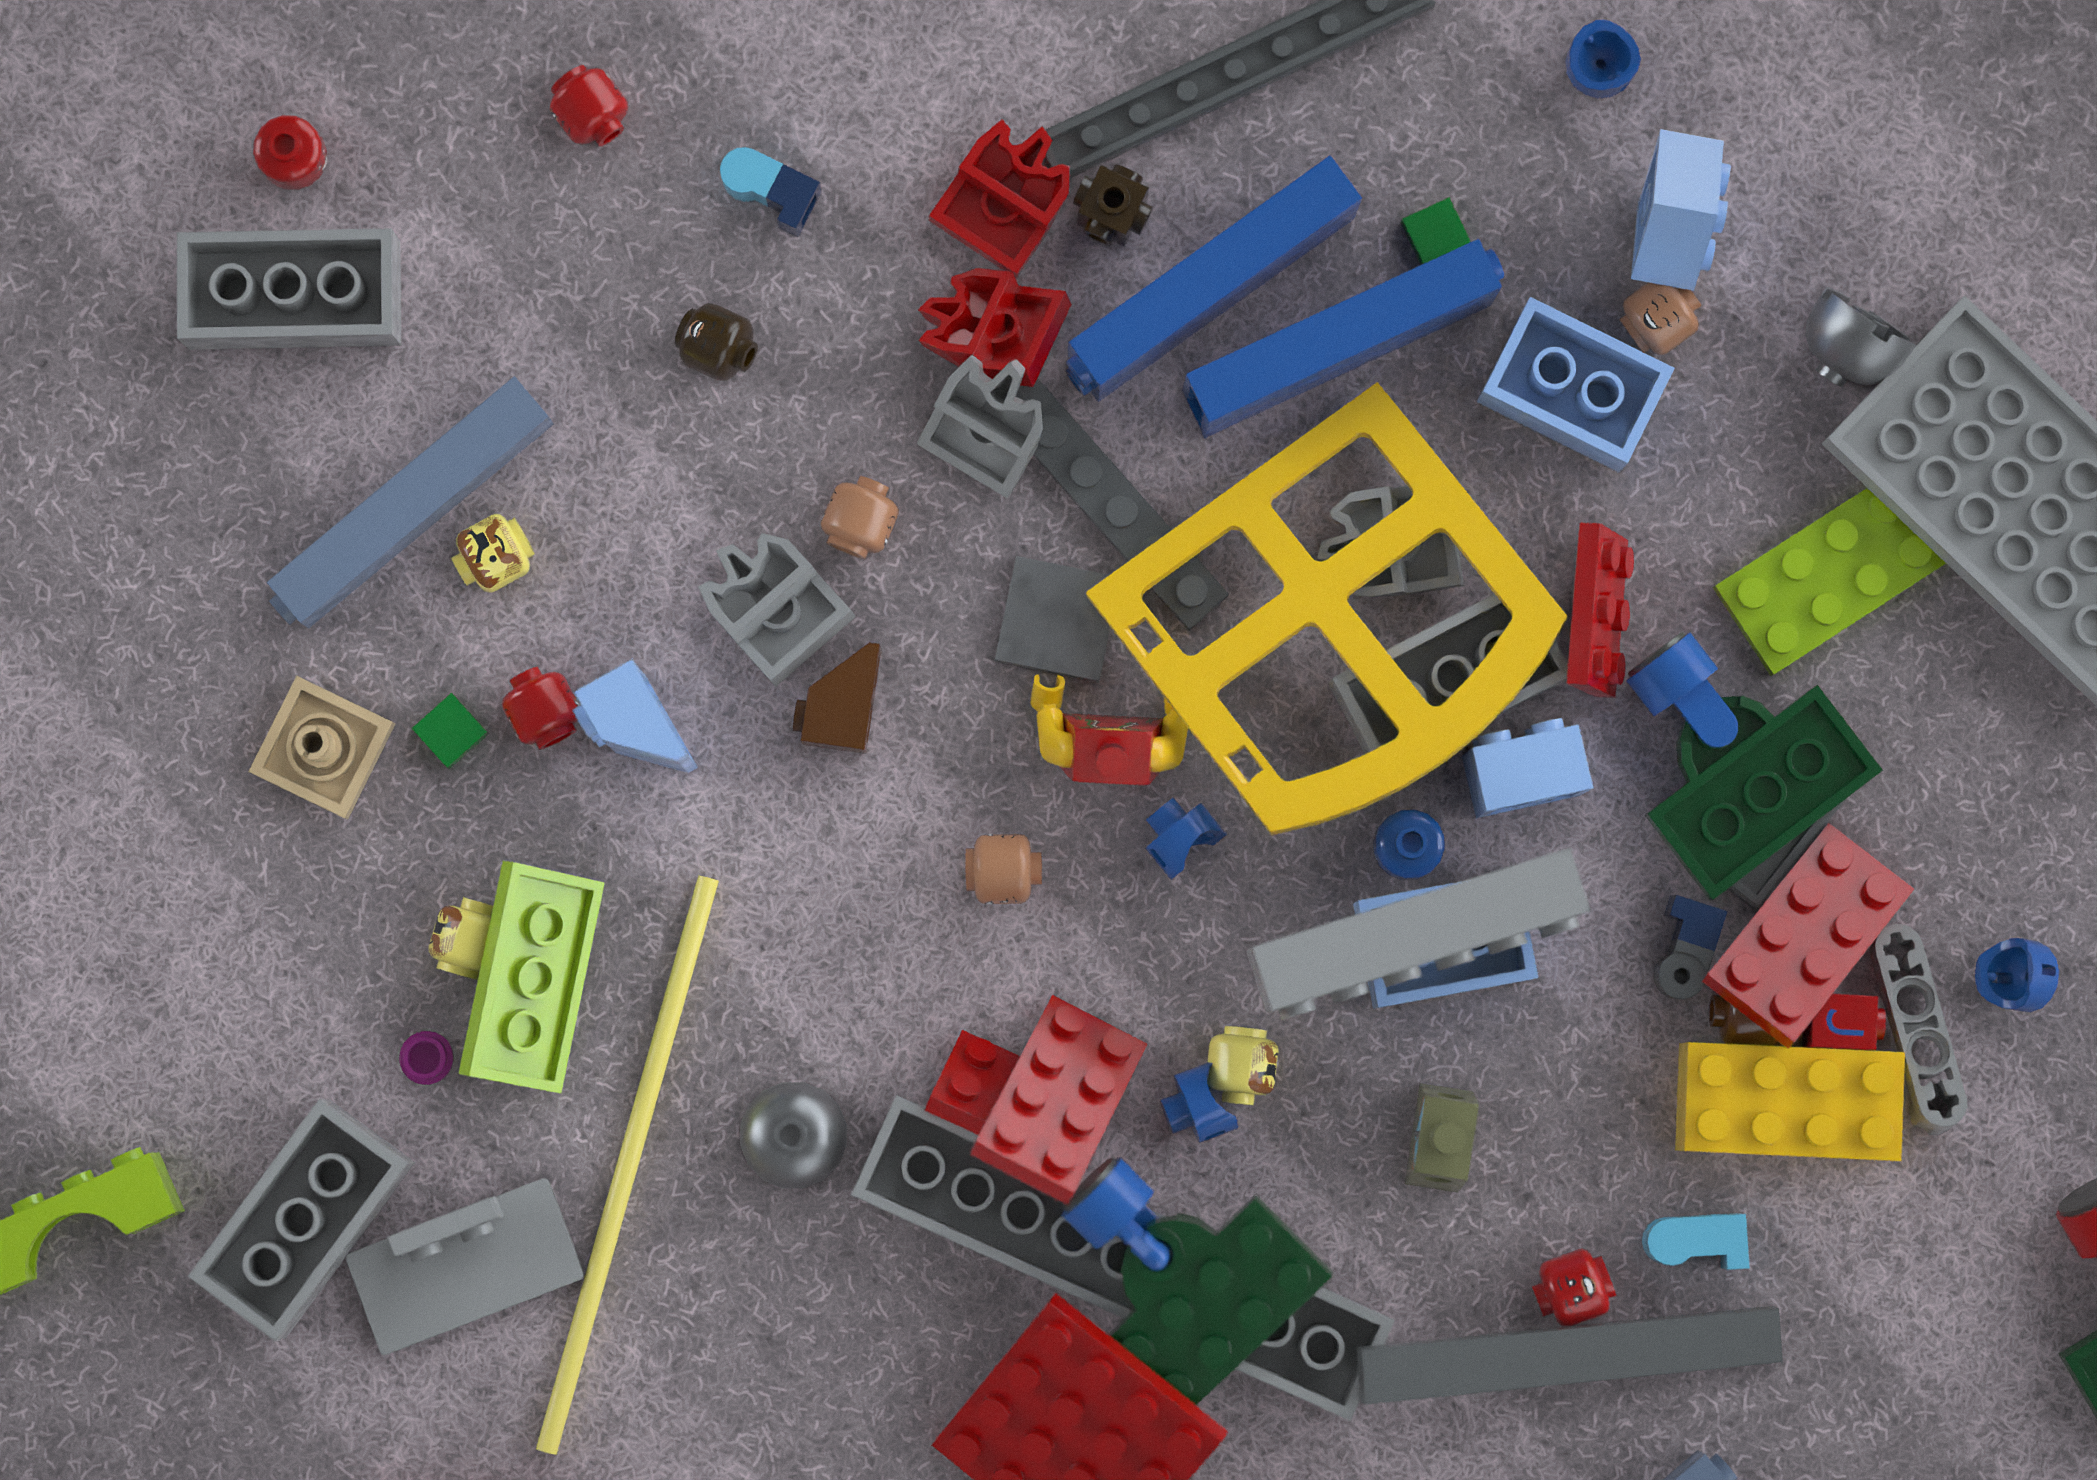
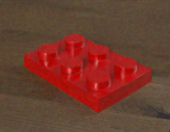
M1579 523L1566 684L1594 697L1616 698L1617 685L1623 683L1626 671L1625 656L1623 653H1620L1621 632L1627 631L1630 620V607L1628 600H1624L1625 579H1630L1633 574L1634 552L1632 547H1628V540L1603 524Z
M962 1030L924 1111L980 1135L1020 1056L986 1039Z

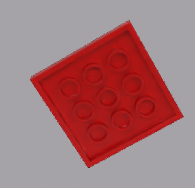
M1055 1293L945 1426L931 1446L973 1480H1190L1223 1442L1228 1431L1060 1295Z

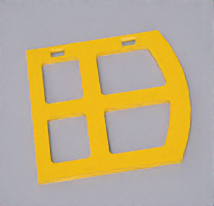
M1378 382L1085 592L1090 602L1271 835L1318 825L1363 809L1406 788L1445 763L1483 732L1518 695L1545 659L1567 620L1566 613ZM1361 437L1368 438L1410 488L1413 495L1410 500L1333 556L1322 562L1316 561L1275 512L1271 503L1277 496L1356 439ZM1231 530H1238L1244 534L1284 586L1283 591L1196 655H1186L1142 601V596L1147 590ZM1444 533L1452 540L1511 613L1512 620L1491 651L1469 678L1441 706L1434 707L1426 702L1348 603V598L1352 593L1432 535ZM1145 620L1162 641L1150 653L1146 651L1130 630L1136 628ZM1312 626L1319 629L1395 725L1399 734L1391 742L1334 768L1293 781H1284L1219 700L1218 693L1224 686L1304 628ZM1244 748L1262 770L1252 777L1250 782L1246 780L1229 758Z

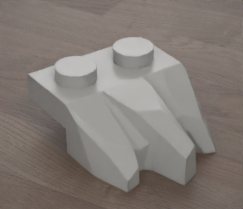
M973 355L970 356L948 378L933 406L935 409L916 444L1008 498L1036 451L1043 431L1041 401L1033 399L1024 401L1016 397L1025 368L1016 359L1009 362L991 379L983 372V363Z
M1385 486L1350 492L1329 511L1333 520L1345 525L1346 533L1321 541L1317 559L1327 560L1410 500L1413 495L1408 486L1396 488ZM1436 533L1351 595L1365 597L1402 596L1464 586L1459 549L1446 534Z
M762 533L757 540L758 554L753 559L734 544L716 550L727 573V581L720 585L710 580L698 586L712 616L771 683L777 687L856 616L788 539Z

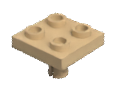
M296 676L249 772L348 820L395 723Z

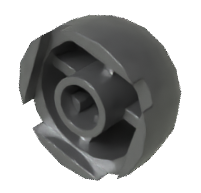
M1826 287L1807 319L1805 333L1809 350L1820 361L1816 371L1840 387H1843L1847 380L1861 385L1880 383L1905 363L1916 347L1915 343L1910 342V338L1872 311L1869 310L1867 312L1855 304L1851 307L1848 305L1851 298L1833 288Z
M782 1082L763 1090L748 1105L740 1124V1146L748 1166L762 1180L780 1188H806L823 1181L839 1165L846 1148L847 1124L840 1106L824 1090L805 1082Z

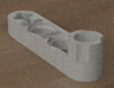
M1892 924L1885 927L1872 943L1870 948L1871 960L1897 1052H1905L1904 1077L1912 1105L1909 1106V1118L1914 1127L1923 1128L1928 1135H1941L1949 1131L1965 1116L1967 1097L1923 942L1919 934L1911 927L1903 924ZM1891 937H1896L1899 945L1907 944L1910 949L1902 958L1905 974L1916 969L1918 976H1905L1894 983L1891 982L1890 976H1896L1900 971L1895 955L1886 956L1883 950L1891 943ZM1912 987L1920 991L1925 998L1926 1006L1924 1012L1911 1016L1900 1010L1897 1004L1899 990ZM1928 1039L1937 1045L1940 1051V1060L1936 1066L1923 1067L1914 1061L1911 1048L1915 1041ZM1942 1072L1946 1073L1947 1079H1942L1937 1084L1929 1082L1925 1086L1920 1085L1919 1079H1930ZM1935 1096L1941 1098L1948 1107L1945 1119H1942L1939 1111H1930L1927 1106Z

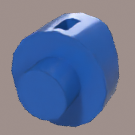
M1595 20L1583 26L1574 37L1565 59L1566 71L1573 86L1584 95L1597 99L1613 97L1624 91L1635 77L1641 62L1639 47L1633 37L1621 26L1609 20Z
M1173 797L1146 819L1147 823L1159 837L1145 849L1172 880L1184 870L1185 860L1191 846L1215 845L1227 833L1202 803L1186 813Z
M2011 938L1999 942L1983 952L1976 962L1975 981L1978 992L1988 1002L2003 1009L2019 1012L2039 1010L2052 999L2058 986L2059 969L2056 957L2049 947L2038 941Z
M1207 1062L1174 1075L1178 1093L1160 1100L1167 1123L1173 1134L1191 1127L1197 1141L1202 1143L1238 1129L1236 1116L1221 1107L1209 1091L1210 1087L1208 1086L1207 1078L1213 1063Z

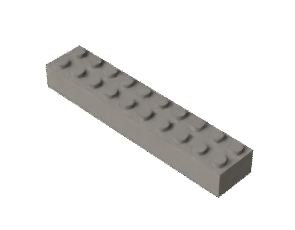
M898 1095L895 1096L853 1189L852 1196L1119 1317L1125 1318L1135 1309L1125 1294L1121 1274L1127 1246L1117 1236H1114L1099 1249H1094L1062 1216L1064 1212L1062 1209L1063 1202L970 1155L979 1135L924 1111L925 1107ZM1151 1210L1158 1218L1166 1217ZM1322 1287L1251 1353L1236 1370L1351 1421L1360 1401L1356 1347L1384 1345L1395 1320Z

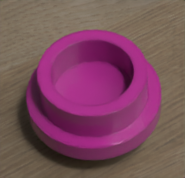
M421 1031L411 1035L403 1043L399 1053L400 1067L405 1076L411 1081L422 1085H431L443 1080L451 1071L454 1062L453 1049L448 1040L441 1034L432 1031Z

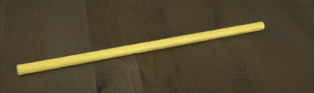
M700 875L697 878L536 1449L555 1455L558 1452L719 883L715 879Z

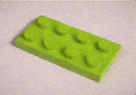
M1866 488L1721 581L1713 589L1770 676H1773L1942 567L1946 562Z
M502 862L458 1074L562 1093L605 882L516 862Z

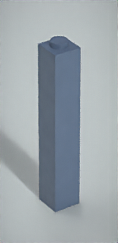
M515 376L512 377L266 583L276 594L269 602L289 625L298 620L309 629L554 425V423Z

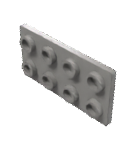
M542 1178L495 1197L486 1198L388 1236L387 1239L346 1255V1262L382 1355H388L574 1283L584 1277V1271L551 1183L547 1178Z

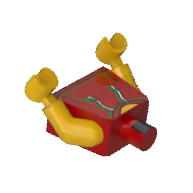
M1039 674L1034 676L1030 704L1038 711L1036 716L1040 753L1048 763L1060 766L1072 781L1150 785L1160 772L1176 768L1183 760L1188 727L1165 697L1164 709L1166 716L1164 718L1063 713L1060 708L1065 688L1064 678L1061 675H1057L1055 688H1048L1040 684Z

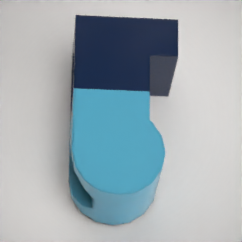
M746 147L736 148L728 152L721 163V179L729 195L740 201L756 200L780 212L777 218L779 229L799 237L822 192L819 181L754 149Z

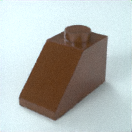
M869 642L808 688L807 700L797 699L793 731L802 732L801 743L803 745L866 754L882 650L880 644Z

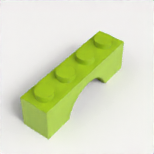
M141 1147L135 1148L111 1159L110 1161L114 1169L94 1177L92 1170H87L61 1182L64 1192L45 1200L42 1192L12 1204L11 1207L14 1214L0 1220V1295L37 1279V1258L45 1237L58 1223L70 1216L79 1213L94 1214L107 1219L125 1235L141 1232L184 1212L185 1209L160 1153L149 1152L144 1155Z

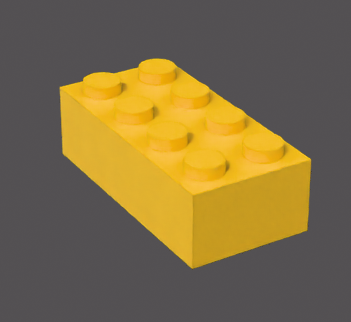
M1697 1042L1679 1043L1675 1151L1902 1161L1905 1052L1790 1047L1788 1049L1782 1046Z

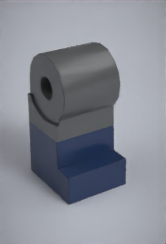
M1670 895L1664 916L1678 921L1667 955L1662 957L1654 968L1653 979L1656 988L1661 994L1672 999H1688L1701 991L1704 985L1702 980L1709 972L1728 911L1679 895Z

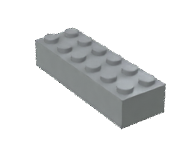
M1567 848L1254 946L1247 950V955L1265 1012L1270 1013L1278 1010L1281 1020L1315 1010L1316 1006L1313 999L1331 994L1333 1004L1369 993L1366 984L1368 981L1383 977L1385 987H1389L1422 976L1419 965L1435 961L1437 970L1440 971L1474 960L1472 949L1487 945L1491 955L1525 944L1527 940L1524 933L1537 928L1541 938H1545L1580 927L1577 916L1590 912V908L1571 849Z

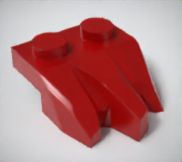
M1001 119L976 141L958 167V174L929 214L928 221L1000 269L1013 272L1017 279L1047 235L1069 195L1070 166L1059 164L1047 168L1042 165L1052 143V139L1043 126L1023 143L1013 145L1009 142L1011 129Z
M975 268L951 277L950 284L957 292L955 297H930L918 309L928 322L939 327L927 330L918 341L922 346L958 367L973 355L983 363V372L991 379L1009 362L1017 359L1025 368L1020 385L1034 387L1072 304L1066 291L1020 286L1013 272Z

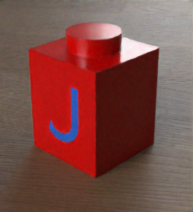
M1832 994L1803 1031V1048L1876 1050L1877 1040H1883L1886 1031V1012L1884 1008H1878V996Z

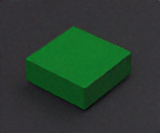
M1450 197L1406 216L1400 222L1420 265L1471 242Z
M450 693L412 727V730L448 769L454 766L489 734L453 693Z

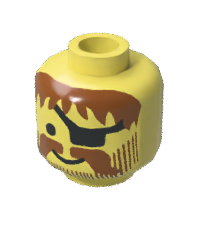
M493 514L457 535L456 545L460 553L451 559L466 586L476 581L482 590L491 593L528 573L530 568L528 558L535 555L515 517L507 521L502 515Z
M463 897L460 907L449 905L441 908L429 943L430 955L438 960L436 968L478 980L493 910L492 905Z
M1225 1026L1224 1034H1218L1211 1039L1207 1062L1213 1064L1210 1068L1207 1083L1210 1088L1223 1091L1222 1102L1254 1105L1255 1095H1266L1273 1090L1275 1086L1278 1046L1272 1040L1266 1039V1030Z

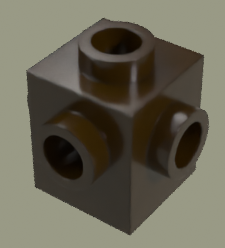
M1100 165L1095 178L1085 175L1072 203L1080 207L1077 225L1084 227L1083 233L1101 244L1111 246L1113 242H1116L1124 247L1132 232L1141 235L1153 209V206L1146 203L1149 187L1141 184L1143 177L1121 165H1114L1112 170ZM1109 193L1124 200V202L1117 208H1110L1104 203L1103 198Z

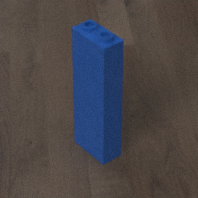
M1329 155L1068 342V357L1066 361L1069 368L1065 370L1070 381L1082 396L1091 392L1096 400L1100 402L1353 221L1362 200L1361 195L1332 156Z
M1476 239L1186 373L1182 392L1204 438H1207L1490 307L1502 288L1499 280L1505 277L1503 268L1493 249L1485 251L1480 240Z

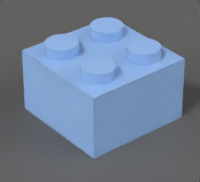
M1660 129L1638 203L1631 279L1694 291L1700 270H1710L1716 240L1711 239L1713 232L1722 233L1728 208L1727 201L1719 200V196H1724L1726 193L1731 169L1730 164L1722 163L1724 141Z
M1560 718L1531 725L1530 729L1524 730L1525 736L1512 739L1510 730H1504L1479 736L1478 740L1472 741L1473 748L1466 752L1462 759L1476 818L1573 798L1593 789L1579 724L1564 728L1563 719Z

